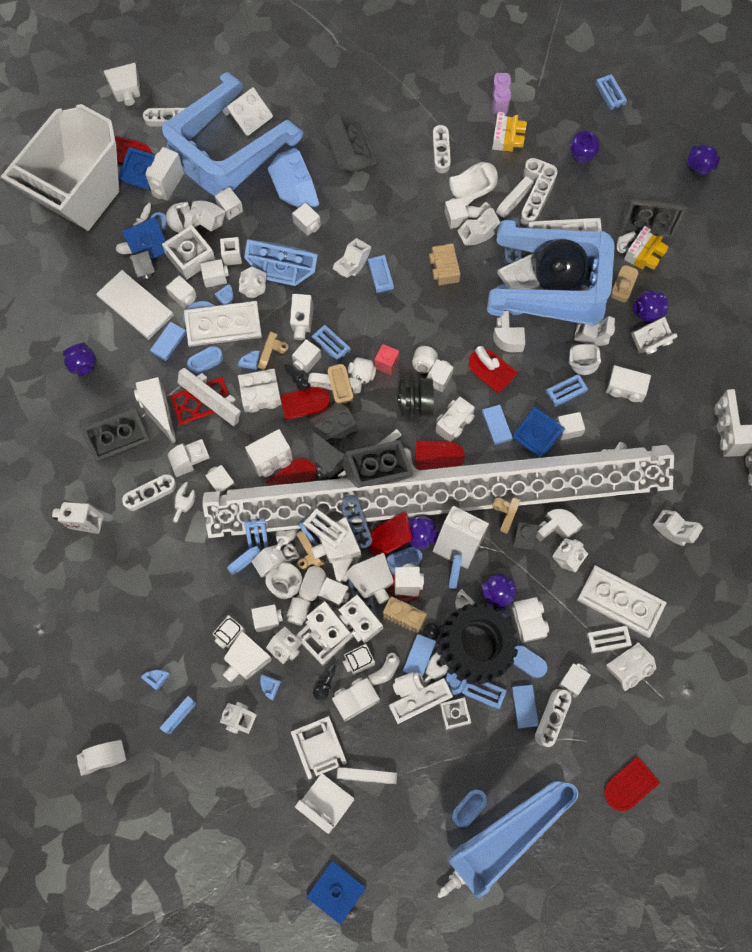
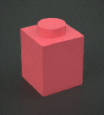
M382 344L375 358L376 369L392 375L399 361V351Z

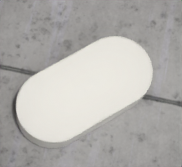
M317 566L308 568L299 588V594L304 600L313 601L317 598L326 578L322 568Z

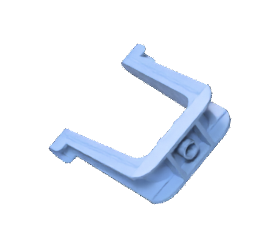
M229 72L220 76L221 85L167 122H163L162 126L163 136L168 141L166 148L179 154L184 173L213 196L228 187L233 191L285 143L289 146H294L303 136L301 129L291 121L285 120L223 161H214L209 158L205 151L201 152L196 144L190 140L243 89V83Z
M501 221L498 225L496 239L497 243L501 246L539 254L548 243L554 240L567 239L578 243L588 256L589 267L592 269L589 282L592 285L589 286L587 291L492 289L489 292L487 312L491 315L503 316L504 311L509 310L588 324L590 326L599 324L604 318L606 302L612 290L613 239L604 231L516 228L515 221Z
M560 781L550 783L468 842L458 846L449 855L448 863L453 866L473 892L476 899L488 893L490 887L572 806L578 798L577 788L573 784Z

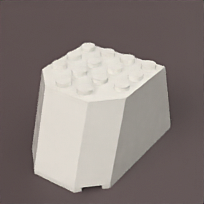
M82 104L67 110H62V108L56 109L1 175V178L32 200L89 231L119 193L116 141L111 120Z

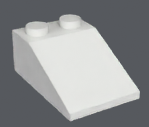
M159 378L137 382V390H134L136 400L139 401L140 408L145 409L148 416L172 443L177 442L166 394Z

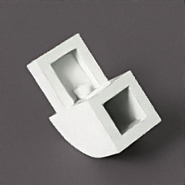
M207 201L192 202L191 210H188L184 217V227L202 225L208 230L213 231L222 226L225 210Z
M487 208L478 220H466L458 229V233L464 245H477L487 241L495 234L493 230L500 224V221L493 208Z
M356 238L347 245L344 256L334 263L333 270L347 278L351 275L355 277L366 263L371 246Z
M504 311V315L497 318L496 321L497 328L494 329L493 333L494 342L504 351L523 352L525 347L524 327L509 328V311Z
M608 316L594 326L577 323L574 340L597 346L609 344L610 336L615 331V318Z
M202 439L186 446L180 444L168 453V458L176 477L193 471L192 465L210 458Z
M555 509L548 512L544 518L546 521L538 526L536 538L541 542L555 530L563 540L565 538L569 539L580 530L583 524L571 512L564 509Z
M662 510L653 524L663 536L681 546H684L686 542L694 543L703 529L700 523L685 521L676 511Z
M121 740L82 750L83 753L77 755L81 776L126 761Z

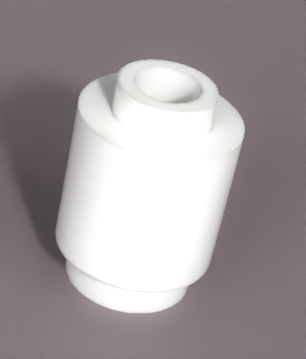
M297 595V598L292 597L287 613V622L302 626L303 622H306V616L308 615L311 603L304 600L300 595Z
M411 672L396 678L393 688L396 695L404 698L410 694L420 692L422 688H425V683L420 672Z

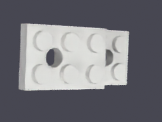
M735 389L726 390L715 404V414L718 415L719 420L717 430L721 434L720 449L723 450L724 457L746 456L745 465L749 468L748 483L752 488V425H740Z

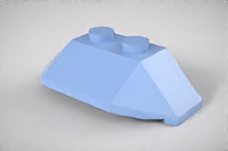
M292 148L278 153L267 169L279 198L298 208L304 203L308 204L311 208L319 206L311 176L300 151Z
M247 239L244 258L251 267L265 272L266 280L296 286L315 273L318 254L277 243Z

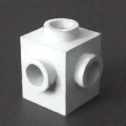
M254 267L242 271L239 279V292L249 298H255L263 294L266 288V273Z
M565 538L552 557L561 568L576 572L588 553L580 541Z
M284 627L273 636L266 649L284 664L287 660L290 659L292 661L300 653L298 648L302 642Z
M237 702L236 705L228 703L222 713L220 723L227 725L226 730L235 734L238 733V730L249 734L257 714L247 710L248 706Z

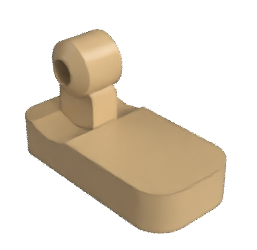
M627 265L621 267L610 294L611 298L621 302L628 301L638 276L637 269Z
M270 331L257 366L260 369L264 370L266 368L272 349L281 354L286 353L288 350V344L276 340L277 334Z
M343 364L329 367L328 376L335 402L342 404L352 401L353 393L346 367Z
M513 497L511 503L502 498H495L492 505L493 509L507 513L500 529L501 532L508 533L520 499Z
M302 530L298 532L297 536L308 553L307 556L298 560V567L307 570L313 564L317 567L325 564L323 556L317 559L314 558L311 551L314 544Z

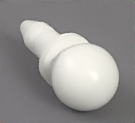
M150 203L144 207L140 219L137 218V222L133 226L147 220L151 211Z
M454 870L453 875L449 876V882L439 891V898L448 895L454 888L459 889L461 885L466 884L456 870Z

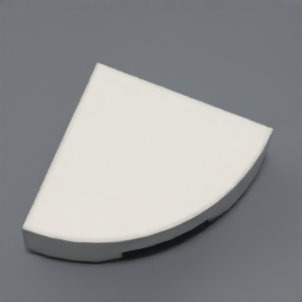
M460 589L456 596V610L467 604H475L462 589Z

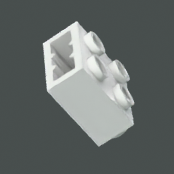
M162 147L160 152L155 155L154 162L146 170V177L153 196L167 201L184 175L179 154L165 147Z

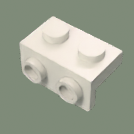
M661 317L631 332L638 352H646L647 354L657 351V347L660 345L666 346L673 343L672 339L678 337L677 333L671 332L665 317Z
M637 643L608 663L607 669L618 679L622 689L626 691L629 688L635 687L646 676L652 675L656 670L654 657L642 645Z

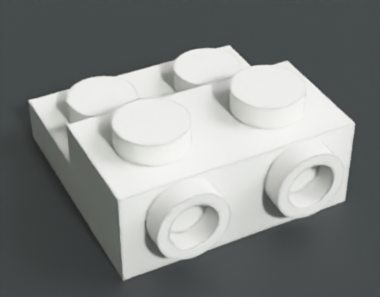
M275 369L238 375L245 412L253 413L263 408L274 409L281 405Z

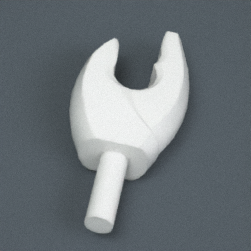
M185 482L179 488L175 496V509L177 510L173 519L175 523L178 522L181 513H186L195 502L196 492L194 489L189 497H183L186 493L188 482Z
M298 529L276 531V540L278 542L276 549L280 550L283 544L287 545L296 537Z
M436 652L428 661L425 672L427 677L424 680L425 687L431 679L436 681L447 673L449 667L446 664L442 667L437 665V661L440 660L442 654L438 655Z

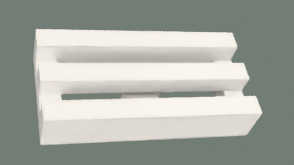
M317 508L304 522L305 527L335 549L348 534V531ZM316 515L341 534L338 536L315 518ZM313 522L335 538V542L310 523Z
M627 626L587 633L591 654L632 646ZM624 632L622 636L600 640L593 639V637ZM626 640L625 643L614 644L598 648L595 647V645Z

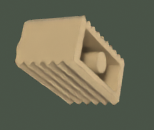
M453 243L433 246L431 253H429L430 264H434V269H432L433 279L437 280L439 286L458 283L460 281V270Z
M391 596L383 611V617L395 624L397 623L398 626L401 625L405 629L419 634L426 620L427 613Z

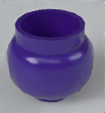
M589 131L578 132L570 142L571 156L578 163L591 161L599 151V140L594 133Z
M707 144L694 145L688 157L687 168L692 169L694 173L699 175H707L712 170H716L720 160V156H717L716 148Z
M652 290L642 292L637 296L633 304L634 313L645 322L655 321L667 313V298L661 292L657 293Z
M85 342L71 346L63 351V356H65L64 364L72 374H78L79 376L89 374L93 371L92 367L96 364V356L91 348H87L88 345Z
M424 516L410 517L408 519L413 538L409 543L412 547L427 549L431 544L436 543L439 530L436 529L432 519Z
M504 574L492 575L486 582L481 584L487 603L493 607L502 608L510 605L514 601V594H517L513 579H508Z

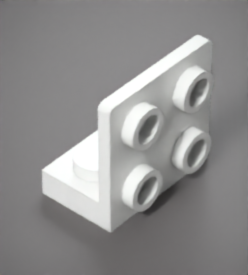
M254 87L222 110L226 116L232 115L246 136L273 117Z
M321 774L304 798L299 800L295 808L326 833L330 834L350 807L354 798L324 774Z

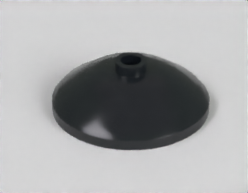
M558 239L548 243L540 251L535 262L536 278L545 290L576 291L586 280L589 271V260L585 250L578 243L567 239ZM557 263L561 265L559 269H556Z

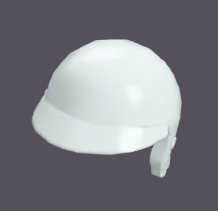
M187 201L173 204L166 213L167 224L175 232L180 233L186 229L184 227V217L186 212L190 210Z
M579 344L571 347L569 364L576 373L589 375L598 369L601 357L597 345Z
M281 563L278 569L267 573L265 582L268 589L276 597L288 599L299 592L302 576L294 565Z

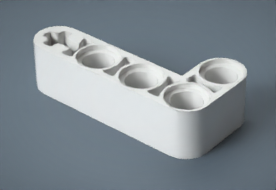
M530 158L526 161L523 173L524 178L528 176L535 181V185L522 210L520 226L522 228H528L529 222L538 220L555 184L558 172L554 165L536 158Z

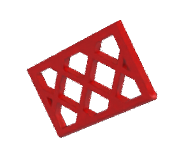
M222 377L206 382V385L210 388L212 385L221 383L222 387L217 393L223 398L229 396ZM187 390L170 395L180 426L216 413L212 409L199 413L198 411L204 403L195 396H192ZM185 396L186 399L183 405L176 403V398ZM189 399L199 402L195 411L186 408ZM183 411L192 413L190 418L184 420L181 418Z

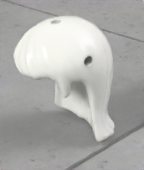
M480 162L471 166L462 174L450 177L449 186L452 195L456 199L463 198L465 206H468L474 199L491 192L496 187L498 180L497 170L491 163Z

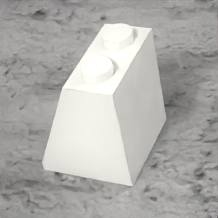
M452 506L444 521L433 552L450 561H453L454 555H462L461 566L468 569L486 534L489 523Z

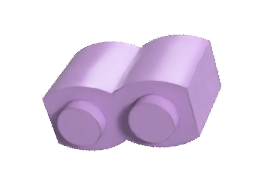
M496 73L494 76L492 89V111L494 115H497L498 112H503L505 115L508 113L511 98V77L509 73Z

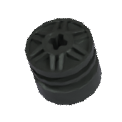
M405 378L400 379L398 409L401 418H406V410H410V418H413L416 409H419L421 418H433V378H420L418 387L414 386L413 378H410L409 387H406Z

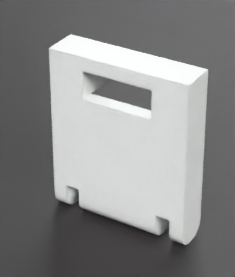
M336 609L333 611L339 618L341 614ZM349 624L345 626L348 630L351 629ZM308 625L296 635L302 642V645L322 666L354 637L350 633L334 647L330 648L328 645L325 648L318 639L321 635L317 630L313 632ZM310 637L323 649L319 655L306 642Z
M329 716L291 731L308 779L312 778V773L310 772L312 769H314L316 776L338 768V758H341L343 765L347 764ZM320 725L322 726L324 733L307 740L304 739L303 732Z

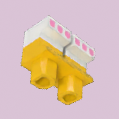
M498 112L492 150L513 152V147L523 148L525 136L516 135V132L525 134L527 122L518 120V115L507 117L504 116L505 113Z
M644 226L628 249L624 260L641 269L647 266L655 270L660 259L653 254L656 253L663 257L669 246L661 242L662 236L657 237L650 233L651 229Z

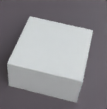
M465 697L440 703L439 706L446 730L471 724Z

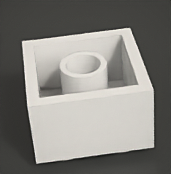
M192 225L162 244L166 256L186 280L201 271L200 263L215 261L213 250Z
M280 429L245 447L248 458L259 478L269 477L275 470L280 467L285 468L293 461L291 449Z

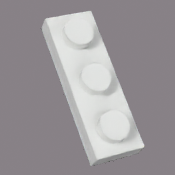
M443 678L421 689L420 692L410 694L390 704L389 707L397 724L453 696Z

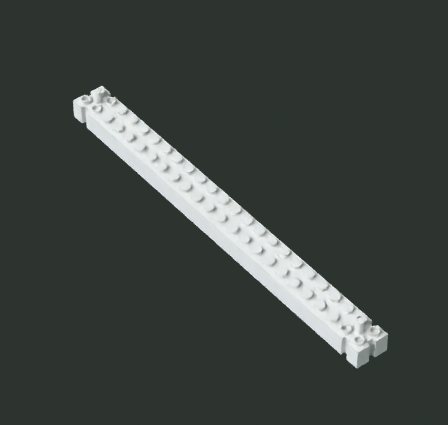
M667 445L652 446V451H646L644 447L419 470L413 471L412 476L357 488L348 478L227 490V495H220V491L204 493L202 504L204 516L207 517L206 528L208 538L223 537L224 532L231 531L232 536L246 534L244 520L252 522V519L260 521V518L265 520L266 532L300 529L298 523L305 521L306 517L309 518L316 508L336 523L345 518L342 510V500L348 495H354L359 499L366 521L392 519L402 512H406L407 517L449 513L452 506L463 511L493 508L492 505L495 498H502L504 501L511 503L513 497L520 499L518 505L520 506L650 492L651 487H655L657 491L673 490V474L669 469H674V453ZM349 502L348 506H350L351 513L355 512L354 504ZM318 517L325 526H329L328 523ZM354 518L351 523L362 522L360 518ZM258 526L259 533H262L261 526ZM250 527L251 534L254 533L253 527Z

